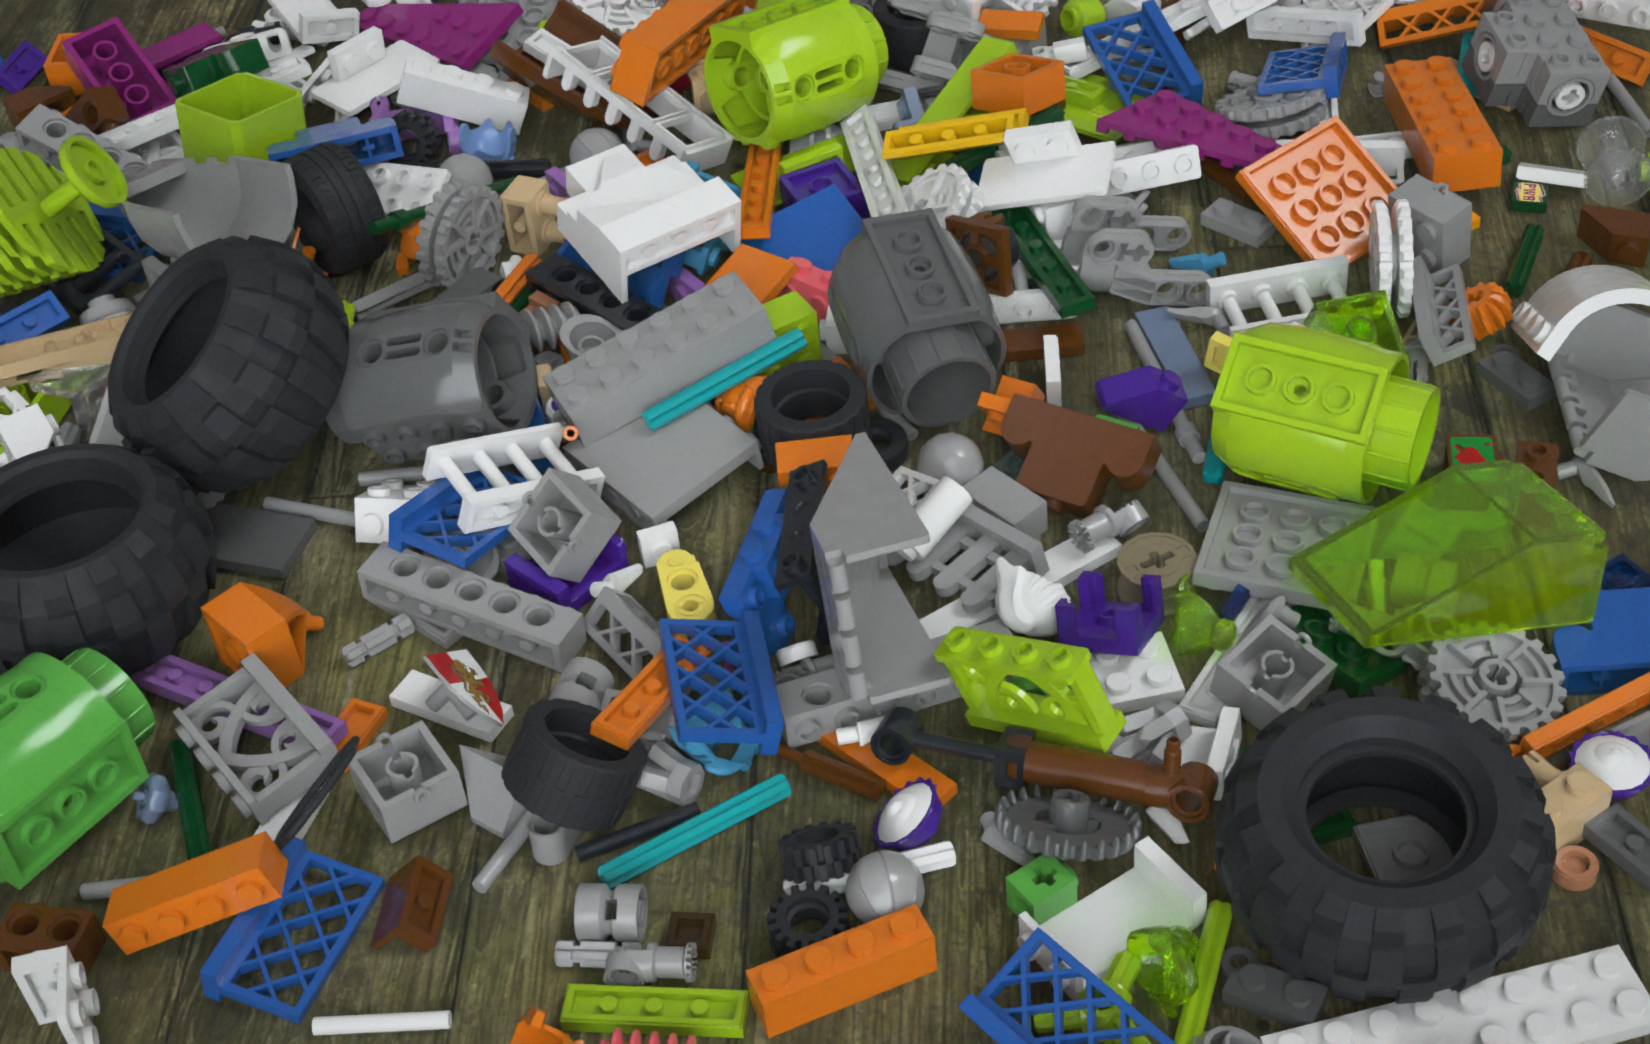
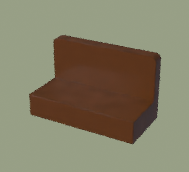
M420 855L414 857L394 873L388 881L370 946L380 950L397 937L425 953L435 947L454 874Z

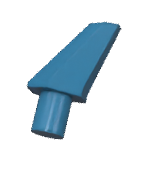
M1201 252L1173 257L1168 262L1175 270H1201L1212 277L1215 269L1226 265L1227 260L1223 252L1211 256Z

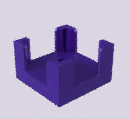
M839 157L779 176L782 209L835 183L862 219L868 218V207L860 182Z
M1083 571L1077 578L1080 605L1078 612L1076 613L1073 603H1068L1067 598H1060L1055 604L1059 643L1085 647L1089 649L1090 653L1139 656L1165 621L1161 575L1145 574L1141 577L1143 604L1106 601L1103 574L1097 571Z

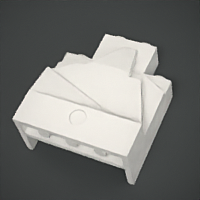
M623 143L565 167L566 191L571 198L556 204L558 230L622 304L628 301L627 276L715 237H719L733 253L740 246L741 200L719 176L704 182L686 162H681L675 155L645 167Z

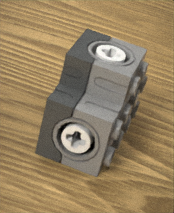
M1497 0L1493 12H1483L1461 65L1485 106H1515L1518 112L1522 114L1527 127L1588 126L1612 74L1608 66L1604 64L1603 58L1596 47L1590 42V38L1582 25H1579L1575 14L1564 0Z

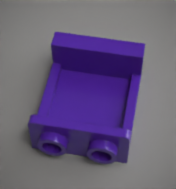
M617 534L612 535L580 583L548 576L534 559L527 561L516 553L503 561L510 587L528 594L538 595L547 601L564 607H571L576 611L594 598L590 593V586L593 582L603 581L608 573L629 567L626 553L627 546Z

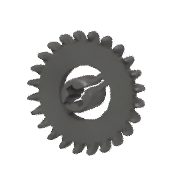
M1036 784L1033 798L1027 796L1026 788L1023 786L1019 790L1018 800L1014 791L1010 790L1007 798L1002 796L995 808V826L1005 839L1012 841V844L1019 848L1026 847V851L1033 854L1040 852L1043 853V857L1052 858L1055 856L1064 861L1075 859L1077 862H1086V859L1102 861L1104 857L1108 859L1116 858L1119 855L1130 852L1134 848V844L1139 842L1142 833V823L1137 812L1133 813L1131 805H1127L1123 813H1121L1122 801L1116 800L1113 807L1107 808L1108 798L1101 797L1100 802L1093 803L1091 802V795L1077 790H1057V788L1051 787L1050 796L1045 797L1041 794L1040 785Z

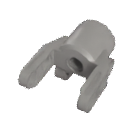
M887 0L886 3L889 6L900 10L902 14L927 20L925 26L930 29L922 55H915L910 68V72L915 74V76L887 69L882 80L878 82L877 88L902 94L904 88L915 86L920 99L939 95L982 37H996L984 34L986 25L953 14L941 1Z
M1090 195L1080 198L1074 204L1073 218L1063 236L1061 252L1090 291L1109 292L1146 305L1203 306L1206 304V288L1199 293H1191L1190 291L1198 284H1206V279L1212 278L1210 275L1201 270L1151 269L1148 263L1154 255V251H1175L1189 242L1192 232L1183 217L1140 215L1135 201L1125 196ZM1095 208L1099 210L1092 218L1085 219L1081 217L1088 209ZM1142 228H1150L1151 231H1150V233L1148 234L1146 231L1141 230V229H1142ZM1175 229L1184 230L1177 238H1167L1168 234ZM1165 283H1174V286L1169 291H1157Z

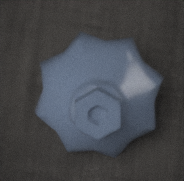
M152 772L148 773L150 777L139 786V792L133 791L131 799L136 800V818L146 824H154L165 813L174 812L178 809L176 793L171 790L166 777Z

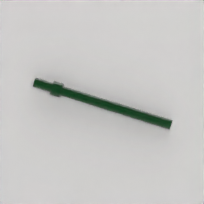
M517 176L486 186L490 187L492 191H496L498 195H501ZM426 205L407 211L399 209L390 212L387 217L370 222L369 230L373 235H377L390 230L398 232L407 229L411 223L425 218L426 213L424 209Z

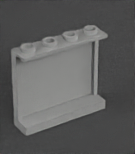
M709 402L702 404L655 431L650 430L646 426L643 417L640 416L586 447L583 446L578 437L562 447L567 460L575 469L581 471L599 467L606 476L601 497L641 529L668 522L667 519L745 461H749L759 470L764 467L760 453L762 446L757 437L751 432L746 433L741 430L728 415L722 416L714 410Z

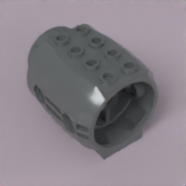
M932 208L862 219L861 233L852 239L839 254L828 286L829 306L854 368L859 376L863 378L872 401L885 412L893 415L904 414L909 421L923 427H942L968 418L980 409L977 403L982 391L993 394L996 386V375L1003 365L1007 350L1005 335L999 325L992 301L976 267L958 239L951 232L940 226Z
M496 291L368 312L366 319L356 322L349 329V355L345 376L335 402L325 419L333 433L342 441L348 444L363 442L383 457L386 462L401 464L405 460H425L427 448L433 445L527 428L532 420L537 400V374L530 346L532 327Z

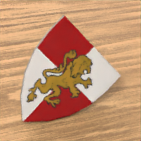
M467 649L430 654L423 657L443 682L425 701L430 710L438 712L450 700L466 721L479 714L499 727L504 725L503 710L498 695L489 678Z

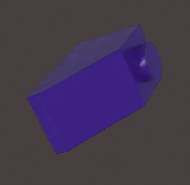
M1150 365L1098 380L1094 385L1102 410L1161 432L1167 428L1189 401L1182 385V379L1175 372L1161 370Z

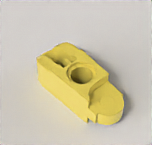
M680 549L665 552L656 563L667 619L717 620L713 596L699 561H696L694 554L691 555L689 552ZM677 634L688 639V636L685 634Z

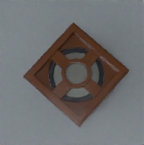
M992 211L976 213L969 218L951 215L946 218V230L958 239L970 256L987 292L1005 298L1013 294L1012 267L1019 260L1020 249L1013 231L1004 224V214L1000 213L992 216Z

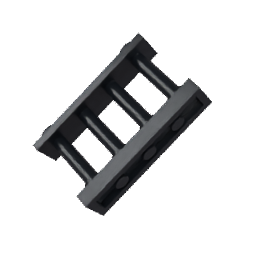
M102 226L101 230L105 241L99 242L110 254L102 262L98 263L99 267L84 273L75 281L71 279L68 282L66 278L40 286L46 292L51 290L57 300L77 317L89 309L87 304L91 300L107 294L114 295L136 276L140 275L147 281L141 263L147 256L143 252L135 253L103 229ZM120 262L127 266L92 295L90 293L84 294L87 288Z
M822 459L790 471L774 587L779 592L800 585L819 608L816 637L826 646L831 643L821 587L814 578V572L818 573L809 526L826 493L825 483L828 464Z

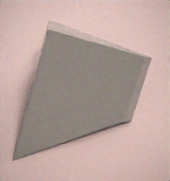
M459 744L471 820L473 823L505 839L527 811L507 791L504 780L501 777V771L507 756Z

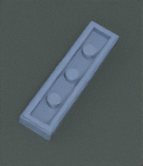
M1169 306L1134 313V320L1138 322L1162 370H1171L1182 379V385L1189 400L1182 409L1211 404L1215 387L1176 318L1165 313V309Z

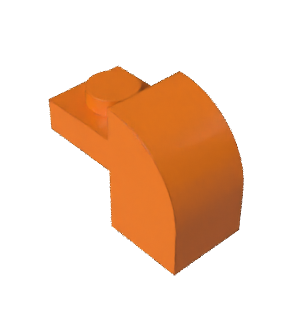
M1002 375L996 394L982 391L977 406L987 415L982 430L1002 436V421L1015 393L1043 402L1046 395L1036 384Z

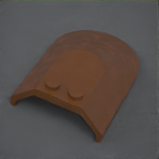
M566 0L557 2L553 14L543 27V29L570 46L599 40L600 36L603 35L619 47V42L622 38ZM499 39L493 42L489 56L497 68L507 74L512 80L530 88L532 92L559 108L606 123L605 113L609 101L604 97L600 96L597 106L587 108L583 104L586 89L577 84L575 89L565 91L561 86L563 75L548 79L544 78L542 74L545 64L522 50L523 46L514 50ZM676 91L683 98H685L682 91ZM632 102L651 118L661 117L648 106L641 107ZM622 113L620 122L613 124V126L628 129L631 119Z

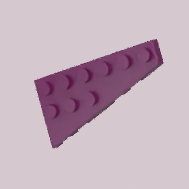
M519 3L386 4L380 7H368L360 13L359 33L375 26L382 30L383 40L386 44L392 45L399 40H404L439 58L443 65H454L462 70L469 71L492 47L493 42L498 40L524 11Z
M1166 89L1099 118L1096 123V132L1108 134L1111 129L1124 133L1123 139L1135 142L1137 139L1154 141L1155 148L1161 150L1195 144L1198 146L1200 160L1204 161L1206 156L1221 160L1220 166L1231 169L1235 166L1247 167L1282 147L1275 140L1265 138L1251 131L1246 126L1238 125L1226 119L1222 114L1213 113L1201 107L1199 103L1189 101L1178 96L1174 91Z

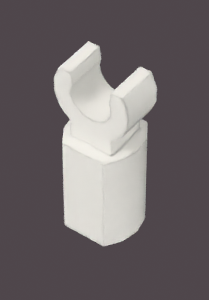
M1084 36L1053 42V46L1049 47L1037 46L1032 48V56L1063 60L1064 64L1088 60Z

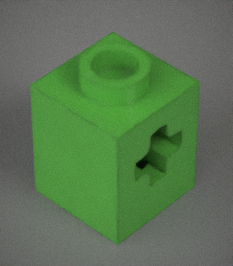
M1041 855L1005 877L1007 906L1017 916L1026 911L1039 925L1078 902L1077 886L1079 881L1076 873L1067 863L1061 864L1055 857L1047 858Z

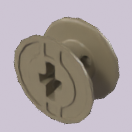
M1161 532L1137 535L1125 542L1118 551L1117 566L1121 573V576L1118 578L1117 593L1121 602L1143 604L1141 577L1145 574L1161 575L1165 616L1176 614L1187 608L1196 597L1197 589L1196 585H1192L1193 571L1198 559L1193 546L1181 537Z

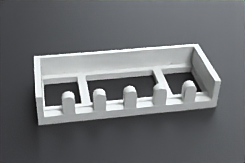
M603 35L600 36L599 40L561 50H556L550 46L542 76L548 79L563 75L561 86L565 91L575 89L578 80L581 79L587 84L583 97L585 107L597 106L600 96L609 101L605 113V121L608 125L619 123L622 113H624L631 119L627 131V139L631 143L642 140L645 130L653 136L649 149V156L652 160L663 158L667 148H669L681 162L689 160L699 164V171L726 162L734 136L671 87H667L646 104V106L661 116L654 119L630 100L610 90L611 86L604 80L613 79L611 70L614 63L619 59L621 50ZM596 66L599 69L590 70L589 68ZM675 127L694 143L686 145L665 128Z

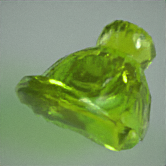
M1187 574L1182 576L1176 583L1175 595L1173 596V599H1176L1175 631L1172 635V643L1177 647L1176 656L1197 655L1211 647L1219 652L1229 650L1236 639V624L1229 619H1220L1213 607L1196 594L1192 585H1189V576Z
M1161 925L1143 927L1131 931L1127 937V950L1133 952L1134 956L1140 958L1142 962L1141 969L1135 980L1150 993V998L1158 1001L1163 1014L1176 1018L1178 1014L1175 1008L1187 1003L1199 989V976L1194 963L1191 962V959L1196 956L1199 949L1197 935L1184 926L1167 927Z

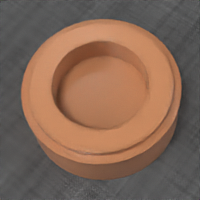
M1577 845L1563 846L1557 850L1552 879L1556 884L1570 891H1584L1596 883L1599 861L1593 852Z

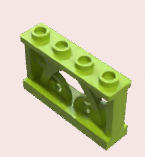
M955 626L946 635L933 654L937 662L945 664L969 707L965 716L971 726L1004 732L1006 726L1036 731V739L1106 753L1127 723L1122 711L1112 708L1089 662L1092 655L1088 648ZM1012 675L1027 678L1042 688L1047 694L1039 695L1024 692L1014 684L1005 681V677Z

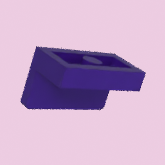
M25 40L0 66V85L11 94L23 90L43 68L47 56Z

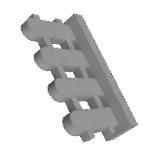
M929 491L922 493L923 496L925 497V495H926ZM972 504L966 508L923 561L914 559L912 562L908 561L906 566L910 578L914 581H923L932 574L937 575L933 580V585L936 593L941 597H950L960 589L964 591L960 596L963 609L967 613H978L987 605L991 608L996 606L997 558L1003 557L1011 565H1020L1026 571L1033 572L1041 577L1050 571L1040 541ZM959 550H965L948 566L945 565ZM897 551L886 554L889 566L898 565L905 560ZM988 564L992 566L975 582L971 580Z

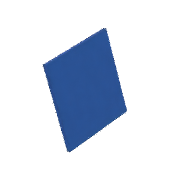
M834 183L774 213L770 238L741 240V243L787 260L791 256L805 258L815 267L825 271H833L834 264L841 251L852 239L861 233L862 218Z

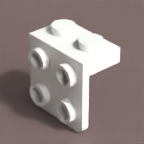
M402 479L381 480V485L368 487L366 492L354 498L356 542H389V514L436 481L423 480L417 481L416 485H403ZM427 533L425 536H432L433 533Z
M67 945L11 957V973L39 1025L57 1021L68 1044H100L98 1031L94 1025V1016L100 1014L98 994L95 988H88L83 963L81 961L75 962Z

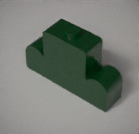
M258 38L214 46L184 59V62L162 72L172 93L176 98H180L235 73L248 72L255 74L270 66Z

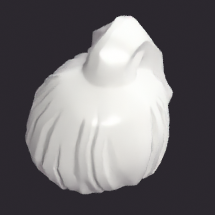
M1003 557L997 558L995 605L1003 623L1013 631L1029 637H1049L1058 634L1055 604L1060 598H1067L1068 603H1071L1070 597L1067 595L1063 585L1049 582L1045 577L1026 571L1020 565L1013 566Z

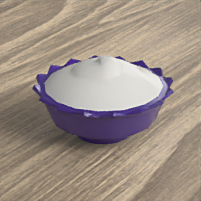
M1600 730L1595 735L1586 733L1582 740L1573 742V750L1567 753L1570 759L1569 768L1576 763H1580L1613 788L1611 801L1632 798L1641 792L1644 787L1650 785V749L1648 745L1640 744L1636 736H1625L1620 731L1608 733L1604 730Z
M919 777L915 782L907 781L904 788L895 790L893 797L884 802L883 810L876 815L877 823L872 827L875 833L873 841L878 843V847L905 851L914 849L932 838L939 825L942 814V802L936 792V784L932 783L931 778L924 780L922 777Z

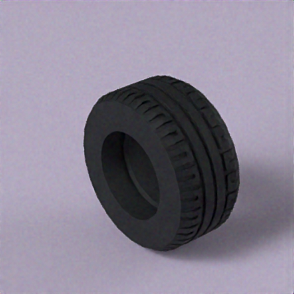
M324 142L284 161V163L291 166L298 200L293 227L295 231L297 227L301 228L299 239L304 246H312L316 249L314 261L322 269L332 274L343 275L383 256L389 244V231L373 235L369 230V223L385 218V212L372 181L356 157L341 144Z

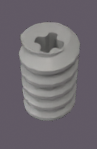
M566 301L561 303L560 307L550 304L546 311L541 306L534 308L533 313L528 309H524L519 315L532 327L530 344L533 343L536 350L542 352L543 341L546 340L551 349H556L557 338H560L559 331L562 324L568 318L580 315L576 306Z

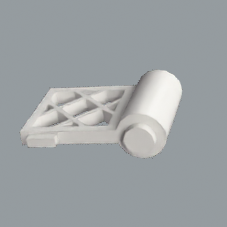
M900 466L894 472L893 477L900 487L906 480L908 481V487L902 489V491L928 530L930 542L897 552L910 562L914 559L923 561L973 500L960 484L947 476H943L938 480ZM929 491L924 498L917 500L918 495Z

